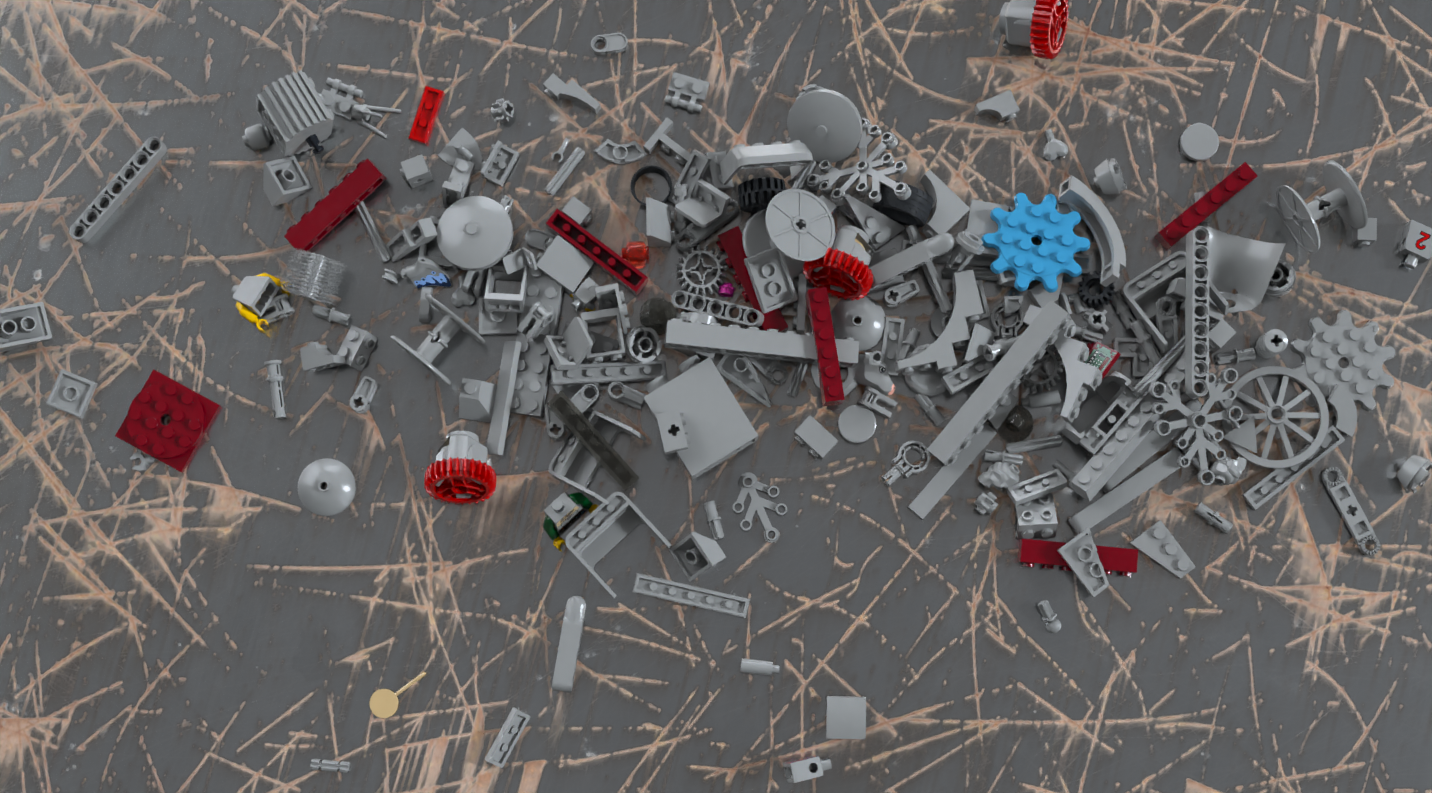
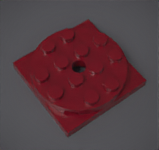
M153 369L142 390L133 399L128 414L115 437L183 473L221 406ZM165 415L171 417V422L168 425L162 424L161 418Z

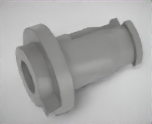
M964 229L963 232L958 233L956 236V241L959 244L953 251L951 259L946 262V266L950 269L961 252L966 255L958 266L956 273L963 271V268L968 265L974 254L981 255L985 250L982 245L983 241L967 229Z

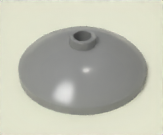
M864 296V298L859 300L842 299L833 308L831 317L836 339H843L844 337L854 338V341H859V352L873 348L883 338L886 316L882 307L874 299L868 296ZM860 318L861 323L856 324L854 319Z
M326 458L312 462L303 470L298 481V495L302 504L310 512L320 516H333L341 513L351 504L355 496L356 483L353 473L345 464L335 459ZM327 483V488L323 490L321 485Z

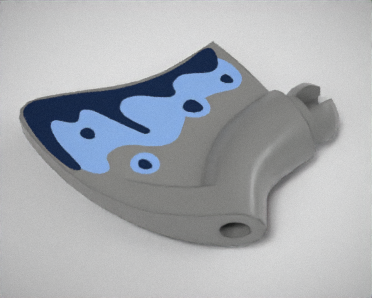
M419 257L415 264L401 270L402 278L411 279L417 289L426 286H452V280L447 272L437 263L425 257Z

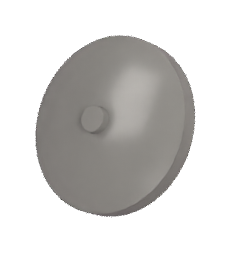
M816 89L803 94L796 100L788 114L787 130L791 141L800 140L801 143H804L811 151L813 160L817 162L829 160L830 163L845 159L855 150L862 136V120L857 108L847 97L833 90Z
M469 196L454 202L442 214L437 226V243L444 257L454 266L468 271L484 270L501 261V258L509 251L513 240V224L507 211L495 200L484 196Z

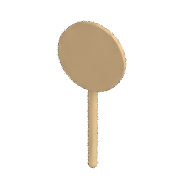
M422 672L396 693L389 689H379L374 692L369 702L372 713L379 718H388L394 715L399 706L397 696L424 677L426 672Z

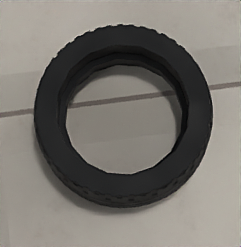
M881 183L880 193L882 194V199L879 202H873L872 207L898 223L908 226L915 224L917 227H923L926 224L934 202L929 194L907 184L911 189V195L906 200H899L894 190Z

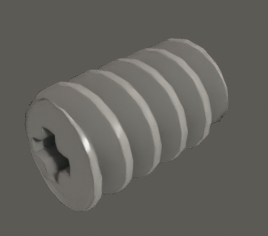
M1279 329L1268 331L1257 340L1255 346L1257 354L1267 359L1276 356L1287 347V336Z

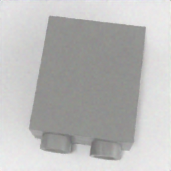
M694 355L678 366L682 374L671 381H668L665 375H661L648 383L645 388L649 394L643 397L645 404L657 423L656 414L679 409L680 414L684 413L686 425H683L684 433H689L691 443L687 444L688 449L677 451L676 454L692 480L758 440L757 432L711 358L709 357L701 361L698 355ZM671 427L669 434L672 433L673 436H676L677 431L680 430L676 429V427Z

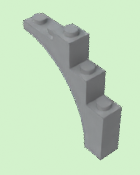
M973 269L957 272L952 276L953 308L945 330L924 351L913 357L897 361L895 365L896 373L902 372L905 375L913 373L915 369L921 368V371L932 369V366H934L936 373L948 374L953 372V369L957 366L953 346L955 348L965 347L970 340L966 321L968 323L979 321V318L984 313Z
M1030 304L1023 323L1028 327L1043 308ZM1070 318V324L1067 328L1060 330L1057 334V340L1053 343L1063 360L1067 381L1066 397L1060 416L1069 423H1072L1078 417L1081 402L1086 399L1088 394L1087 389L1095 391L1096 387L1102 382V372L1099 368L1083 363L1089 356L1087 345L1084 342L1070 338L1076 332V324L1072 318Z

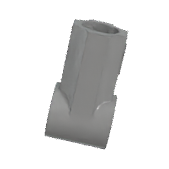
M618 381L612 382L608 387L610 399L640 410L644 401L643 397L646 394L627 387ZM613 387L621 388L622 393L618 396L611 393Z

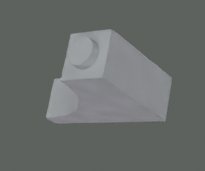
M929 169L920 180V183L934 200L930 220L922 230L928 239L942 232L948 233L970 210Z

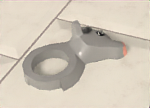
M876 350L858 354V364L856 367H847L848 376L842 383L844 396L853 391L858 384L870 386L885 396L892 395L895 391V385L889 376L880 351ZM812 364L811 377L815 385L820 389L818 364Z

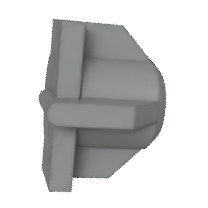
M1091 307L1084 313L1083 318L1088 321L1087 326L1090 330L1101 332L1105 336L1113 327L1106 320L1105 316L1108 313L1106 310L1099 312Z

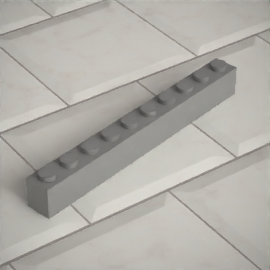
M1050 299L927 450L945 465H953L958 460V454L961 450H965L971 444V438L982 431L985 421L987 419L990 420L995 415V409L999 404L1002 405L1006 402L1008 393L1019 386L1022 376L1024 374L1027 375L1033 368L1032 364L1037 359L1039 360L1043 357L1046 347L1049 344L1052 345L1057 340V334L1060 330L1067 328L1071 318L1069 313Z
M673 318L671 321L668 320L666 324L665 348L818 364L813 333L799 335L795 331L781 333L776 329L762 331L757 327L744 329L738 325L721 326L720 323H709L707 325L702 324L701 321L693 320L689 323L677 318ZM851 337L835 338L839 366L855 368L858 364L859 341H854V338Z
M1195 346V353L1199 355L1200 351ZM1185 350L1158 380V382L1165 384L1166 392L1170 395L1171 391L1168 390L1167 383L1172 379L1180 382V396L1185 392ZM1194 366L1195 372L1199 374V368ZM1175 382L1172 383V389L1176 387ZM1155 386L1154 392H1157L1158 387ZM1148 392L1071 481L1074 492L1090 502L1154 428L1155 422L1161 420L1168 412L1164 411L1162 414L1154 413L1151 409L1153 403L1167 402L1161 397H1153ZM1160 405L1156 407L1157 412L1160 410Z

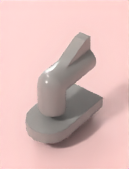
M1060 292L1058 298L1059 305L1069 315L1072 314L1069 305L1072 302L1077 314L1089 310L1078 293L1066 295L1064 292Z

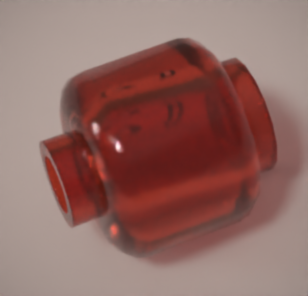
M629 241L626 244V248H622V258L626 259L633 266H643L646 261H649V246H646L643 241Z

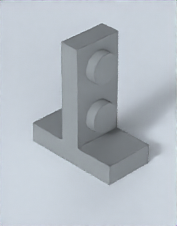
M667 117L645 143L644 151L651 155L660 144V148L666 153L671 152L675 155V159L684 165L691 154L667 136L673 127V121Z
M459 158L456 159L448 181H444L442 186L443 207L448 208L454 202L464 197L475 168V163Z

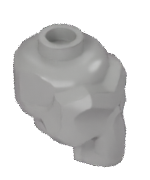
M1238 456L1236 460L1225 457L1223 460L1214 461L1210 469L1215 475L1214 483L1219 486L1235 484L1246 467L1247 459Z
M996 462L989 466L988 470L978 477V480L988 488L994 486L997 490L1007 489L1019 482L1018 474L1020 472L1014 464Z

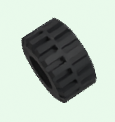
M775 177L750 179L739 184L740 210L748 213H757L767 209L772 198L786 190L785 181Z

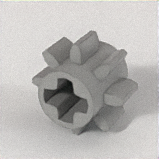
M502 98L492 104L491 115L495 121L500 120L501 123L508 122L509 118H513L514 107L509 100L504 101Z
M982 492L974 502L977 505L975 510L981 515H984L985 512L990 515L998 505L995 502L997 497L991 492L987 494Z

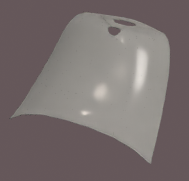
M1206 226L1210 234L1209 280L1225 300L1235 302L1236 305L1234 307L1228 308V313L1254 309L1265 295L1286 243L1252 240ZM1236 289L1238 293L1233 294L1231 291ZM1209 297V301H1210L1213 305H1215V303H1214V302L1211 300V298Z

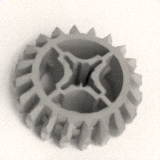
M700 245L697 246V251H694V248L691 247V254L687 251L683 252L686 259L679 257V261L683 264H676V268L681 269L676 271V275L682 276L678 278V283L684 282L682 289L689 286L687 291L689 293L695 290V294L698 295L699 291H702V296H706L705 291L708 290L709 294L712 295V288L717 291L719 290L717 283L720 285L724 284V281L720 278L727 277V274L723 273V271L727 270V266H721L725 263V259L718 260L721 257V253H717L714 256V248L708 252V246L704 247V251L701 250ZM703 257L712 260L716 266L706 265ZM697 258L696 266L686 269L688 263ZM700 263L702 264L703 270H707L706 272L704 271L703 279H701L700 272H698L700 268ZM717 272L714 280L706 284V277ZM686 275L697 277L700 285L692 283Z
M1050 344L1046 347L1044 356L1034 362L1036 365L1043 361L1040 369L1034 370L1032 373L1030 371L1027 375L1024 374L1019 385L1024 382L1026 384L1024 386L1025 390L1029 386H1031V392H1035L1036 387H1038L1039 392H1042L1043 386L1046 390H1049L1050 384L1052 386L1057 384L1054 379H1061V376L1057 373L1063 372L1062 368H1058V366L1063 365V361H1057L1061 356L1060 354L1056 356L1053 354L1057 350L1056 348H1053L1051 351L1049 350ZM1048 360H1050L1052 365L1051 375L1048 374V370L1045 367ZM1033 375H1039L1041 378L1044 377L1046 380L1034 381L1031 380L1030 377Z

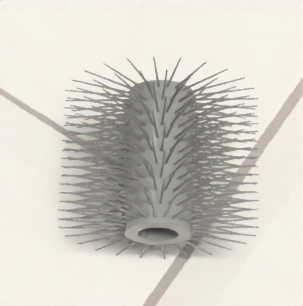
M296 248V255L295 252L293 253L295 263L293 256H291L293 267L290 264L291 273L288 267L289 277L286 271L289 283L288 285L285 283L287 287L286 289L283 287L286 292L288 290L289 293L293 292L298 297L332 305L330 297L334 292L336 298L334 290L335 288L337 290V284L339 286L338 276L339 279L341 278L339 268L342 275L340 261L335 262V259L330 260L322 254L309 253V251H302V249L300 252V249L297 251Z

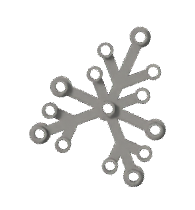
M861 118L863 126L862 136L857 145V148H859V162L854 167L838 170L831 165L829 160H823L820 162L819 167L822 172L828 174L821 176L810 174L807 177V185L812 191L820 189L823 194H828L840 178L852 175L840 189H834L831 193V199L837 206H842L846 203L843 195L850 190L859 178L860 183L856 186V189L861 195L867 194L870 190L868 176L872 177V191L869 193V197L875 203L882 199L880 183L894 190L899 200H906L911 195V189L906 183H897L887 177L897 173H905L907 165L904 161L896 162L894 167L879 171L875 170L883 166L889 167L893 165L895 160L890 153L884 154L880 160L876 159L885 149L890 150L896 147L898 140L893 133H884L881 136V143L868 157L867 148L881 135L882 131L878 125L872 126L870 121L865 118Z
M1224 368L1220 374L1221 379L1216 386V375L1209 373L1212 379L1209 382L1208 398L1199 411H1191L1181 403L1179 391L1181 385L1178 380L1172 379L1167 383V388L1171 391V395L1166 392V386L1162 382L1155 381L1149 386V393L1153 397H1161L1167 402L1153 403L1151 409L1154 413L1162 414L1164 411L1177 409L1187 417L1170 422L1162 419L1158 420L1154 424V431L1158 435L1166 436L1172 429L1187 427L1183 435L1177 437L1174 441L1175 446L1181 449L1187 447L1189 439L1195 432V440L1186 453L1178 457L1177 464L1184 468L1188 467L1192 457L1197 452L1200 468L1197 480L1203 485H1211L1215 480L1214 473L1208 470L1206 449L1217 460H1223L1226 457L1224 449L1216 447L1204 437L1203 430L1210 434V438L1214 441H1221L1224 437L1221 430L1215 429L1207 422L1222 419L1239 421L1243 416L1242 409L1235 405L1229 406L1225 411L1207 414L1215 401L1233 400L1236 398L1237 393L1234 389L1226 388L1223 391L1228 383H1234L1238 379V372L1234 368ZM1173 382L1176 383V387L1174 389H1172ZM1155 386L1158 387L1157 392H1154ZM1229 391L1232 392V395L1230 397H1228ZM1160 405V410L1157 412L1156 407ZM1232 410H1234L1233 416L1230 415ZM1196 417L1199 418V421L1197 423H1195ZM1160 424L1163 425L1162 430H1159ZM1218 432L1219 437L1215 438V434ZM1183 439V445L1180 446L1179 441ZM1219 451H1221L1220 457L1217 456V453ZM1185 458L1186 463L1182 465V459ZM1205 473L1206 478L1203 480L1202 476Z

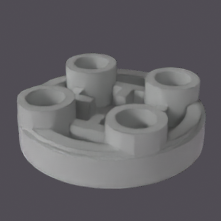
M1203 123L1190 125L1185 129L1180 138L1181 153L1193 161L1208 160L1216 153L1219 146V138L1216 131L1211 126Z
M851 405L845 408L838 418L839 433L850 443H863L870 439L875 432L876 418L873 412L863 405Z

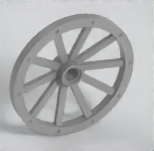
M1267 366L1248 372L1231 387L1236 391V397L1265 412L1243 415L1239 421H1247L1253 416L1254 420L1265 419L1264 422L1255 428L1256 435L1270 425L1261 457L1252 454L1244 447L1228 441L1234 451L1239 456L1247 459L1249 463L1267 469L1290 468L1306 461L1321 446L1329 425L1328 407L1318 386L1304 374L1287 367ZM1262 376H1283L1276 404ZM1289 378L1299 382L1307 389L1282 406ZM1256 379L1268 406L1239 390L1250 381ZM1231 391L1228 392V397L1232 395ZM1310 394L1314 397L1319 409V413L1287 412ZM1225 399L1224 404L1227 408L1232 405L1233 400ZM1271 413H1280L1281 419H1273ZM1222 419L1223 431L1226 435L1233 429L1230 420ZM1288 419H1320L1316 438L1314 439ZM1284 425L1311 444L1310 447L1303 453L1294 456ZM1276 427L1288 459L1285 460L1267 459Z

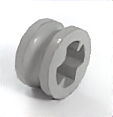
M385 269V275H382L381 278L398 284L397 278H400L401 275L392 270Z

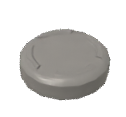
M931 344L916 347L910 357L924 351ZM932 366V369L921 371V368L915 369L913 373L904 375L905 382L916 393L933 397L947 390L941 380L947 374L936 373L934 366Z

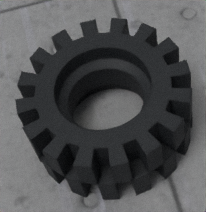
M1093 271L1092 275L1089 272L1086 278L1083 276V282H1079L1080 287H1078V291L1085 304L1087 303L1089 307L1092 305L1093 308H1097V306L1102 308L1104 303L1106 305L1109 304V299L1113 300L1112 295H1115L1113 282L1107 287L1104 286V290L1100 295L1093 296L1090 294L1091 286L1096 283L1100 284L1101 271H1099V274L1097 271Z

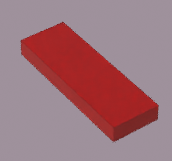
M425 86L408 137L409 140L427 145L444 91Z

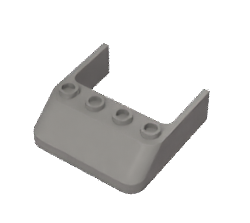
M793 140L788 144H782L781 141L771 143V145H764V143H755L745 147V144L735 145L720 162L722 185H726L739 170L790 166L791 180H794L813 162L812 153L800 140Z
M1184 251L1173 253L1127 282L1123 287V295L1137 320L1141 319L1143 326L1152 335V340L1163 354L1167 352L1168 342L1150 320L1156 316L1155 306L1157 300L1161 297H1169L1165 294L1170 281L1178 277L1186 278V252ZM1195 270L1196 277L1200 278L1199 272ZM1209 280V297L1225 316L1228 314L1229 303ZM1168 301L1162 303V310L1165 311L1170 308Z
M587 408L576 418L549 465V473L575 489L608 505L609 501L587 489L594 473L620 431H625L643 441H646L647 438L635 429L592 408Z
M622 492L611 494L606 499L609 501L608 505L600 504L565 539L567 548L614 599L618 596L595 572L594 566L640 523L647 524L668 548L672 547L668 540Z

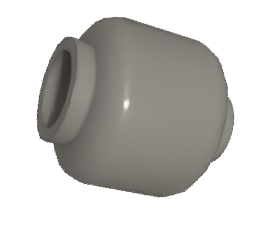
M260 123L247 127L245 135L242 136L245 146H250L254 151L268 147L272 140L267 127Z

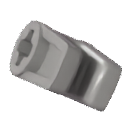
M489 268L479 271H468L462 291L467 293L471 288L473 279L478 278L475 281L474 295L479 296L487 280Z
M911 280L887 289L882 300L885 306L892 308L916 296L920 289L917 282ZM890 294L891 296H896L894 301L893 299H888Z
M282 294L273 298L264 313L266 314L267 311L274 308L275 311L266 314V316L260 319H265L269 324L280 318L292 315L295 311L288 302V294Z
M537 302L532 306L517 330L523 334L528 331L526 338L533 342L544 328L551 323L555 314L547 311L541 302Z
M364 376L350 399V406L356 413L364 414L369 410L378 387V383L374 379ZM362 400L364 405L358 407L356 403Z
M865 386V392L857 403L890 419L892 413L886 410L885 407L877 405L876 401H880L886 404L887 407L890 406L892 408H895L898 402L870 386Z
M557 402L545 404L547 433L552 440L559 441L565 436V427L560 407ZM554 427H558V429L560 430L558 431V435H555L554 432H551L554 431Z

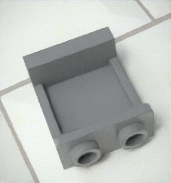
M556 235L554 238L550 237L544 245L546 247L543 254L541 252L538 253L535 257V262L540 271L564 287V291L570 295L580 284L594 264V261L559 235Z

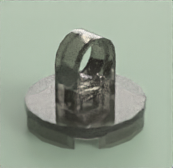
M651 298L641 307L640 322L645 327L654 329L658 335H665L667 321L676 318V311L673 304L667 302L664 298Z
M1015 405L996 431L997 434L1006 442L1023 441L1033 430L1034 422L1031 413L1023 406Z

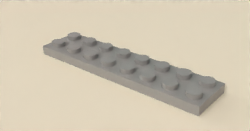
M530 267L528 268L524 313L520 314L519 325L537 302H541L547 311H551L555 315L551 323L544 328L533 342L526 338L528 331L525 334L517 332L516 341L521 342V349L510 413L543 417L552 358L543 340L546 335L556 336L564 287L539 269L533 270Z

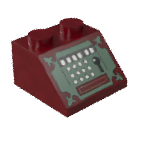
M1098 341L1088 343L1089 356L1083 363L1098 367L1102 372L1103 380L1121 354Z

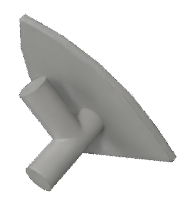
M463 128L457 132L437 155L452 167L457 158L475 163L474 170H480L483 162L481 150L476 140Z

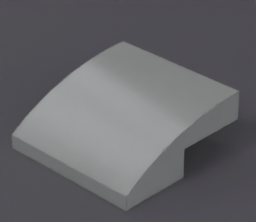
M827 696L826 739H865L866 697Z

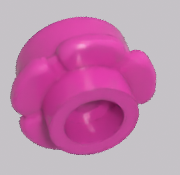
M724 282V284L719 286L718 295L733 297L736 288L733 287V284Z

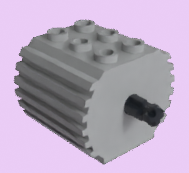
M302 70L298 71V73L293 72L291 75H285V77L279 78L278 81L272 82L270 86H266L261 93L257 94L256 111L284 157L301 154V152H306L313 147L315 148L313 149L315 155L324 151L323 146H318V144L323 140L325 141L331 135L334 115L331 109H327L324 105L325 101L321 93L316 92L315 84L311 77H307Z

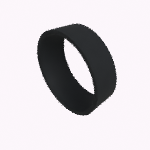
M651 165L639 169L631 180V192L634 198L640 204L646 206L645 203L637 198L635 184L643 174L654 172L662 175L669 186L667 197L661 201L664 203L672 191V181L669 174L658 166Z

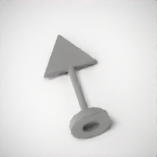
M1220 378L1216 379L1215 386L1219 382ZM1222 400L1217 401L1223 411H1225L1227 407ZM1254 416L1241 425L1237 421H1231L1235 429L1227 433L1223 438L1257 453Z

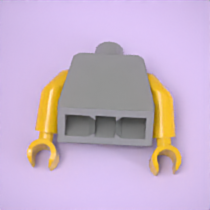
M267 273L246 276L240 285H234L231 290L240 315L250 323H255L258 331L261 333H265V331L260 326L265 324L269 327L265 319H258V317H262L279 287H282L281 291L283 294L290 295L288 290L286 292L283 287L286 288L287 286H283V282H280V279Z

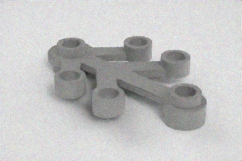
M746 472L739 478L738 483L741 491L737 501L733 504V511L741 513L744 510L743 503L749 493L752 500L745 518L740 523V527L744 531L750 530L755 511H757L765 529L764 539L769 543H774L779 538V531L772 527L764 507L776 511L778 515H784L787 512V506L783 503L777 504L759 497L756 489L766 492L770 497L775 498L779 495V488L760 483L753 473ZM745 479H751L752 484L746 485L744 483ZM772 488L777 490L776 495L770 494ZM736 504L742 505L740 511L735 510ZM783 506L785 512L780 513L778 507ZM743 522H749L750 527L744 528L742 526ZM770 531L775 533L774 538L768 537Z

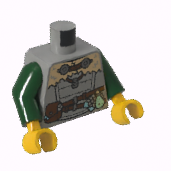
M564 492L544 510L546 517L543 522L544 530L551 540H554L553 545L562 552L560 545L562 543L566 544L565 540L559 537V535L588 509L591 514L599 505L593 504L592 501L580 492L572 494Z

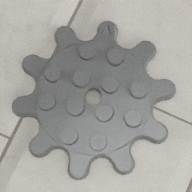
M1348 310L1339 311L1336 323L1331 326L1326 325L1320 317H1312L1309 320V327L1312 330L1311 339L1304 341L1297 338L1290 343L1291 350L1302 357V364L1299 367L1293 368V370L1311 379L1318 386L1325 400H1328L1336 384H1339L1351 395L1354 402L1359 403L1364 410L1372 411L1376 407V402L1372 396L1373 389L1376 387L1390 389L1394 385L1393 377L1383 371L1382 365L1386 360L1394 358L1396 354L1395 349L1392 346L1381 347L1375 343L1374 337L1379 331L1377 322L1369 321L1363 327L1357 328L1352 324L1351 313ZM1340 358L1346 359L1347 368L1339 366L1338 361ZM1312 394L1305 398L1308 406H1317Z

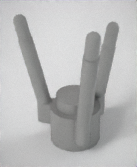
M356 103L352 110V118L357 119L358 124L364 125L383 138H387V135L365 122V120H369L370 115L382 118V114L372 112L371 110L401 113V110Z

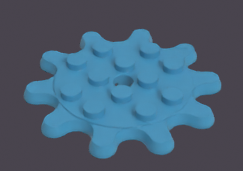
M1018 193L1014 196L1015 209L1012 212L1004 211L1001 208L991 210L990 217L998 224V230L995 233L984 234L981 240L985 247L995 248L998 252V258L990 265L993 273L1000 274L1006 270L1012 271L1016 276L1014 286L1018 291L1027 290L1031 281L1038 280L1042 282L1044 289L1049 293H1053L1058 289L1057 276L1060 273H1066L1071 277H1079L1081 275L1082 268L1075 262L1074 254L1079 251H1087L1091 244L1087 238L1079 237L1073 232L1074 226L1081 220L1080 214L1077 211H1071L1068 214L1059 213L1056 210L1057 198L1055 195L1047 194L1044 196L1041 204L1035 205L1028 200L1026 194ZM1038 237L1041 244L1038 246L1034 245L1031 241L1032 238Z

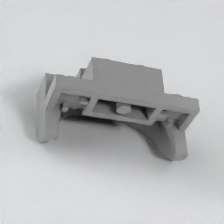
M1114 371L1103 378L1095 391L1087 389L1088 394L1086 399L1081 402L1078 417L1072 423L1066 422L1062 433L1076 445L1079 443L1094 455L1145 396L1138 397L1134 394V387L1130 385L1132 381L1123 374Z

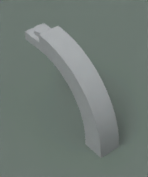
M1071 175L1060 184L1058 199L1066 203L1074 211H1077L1093 233L1102 261L1100 284L1107 287L1112 282L1118 280L1120 271L1126 267L1124 243L1112 215L1102 201L1084 183Z

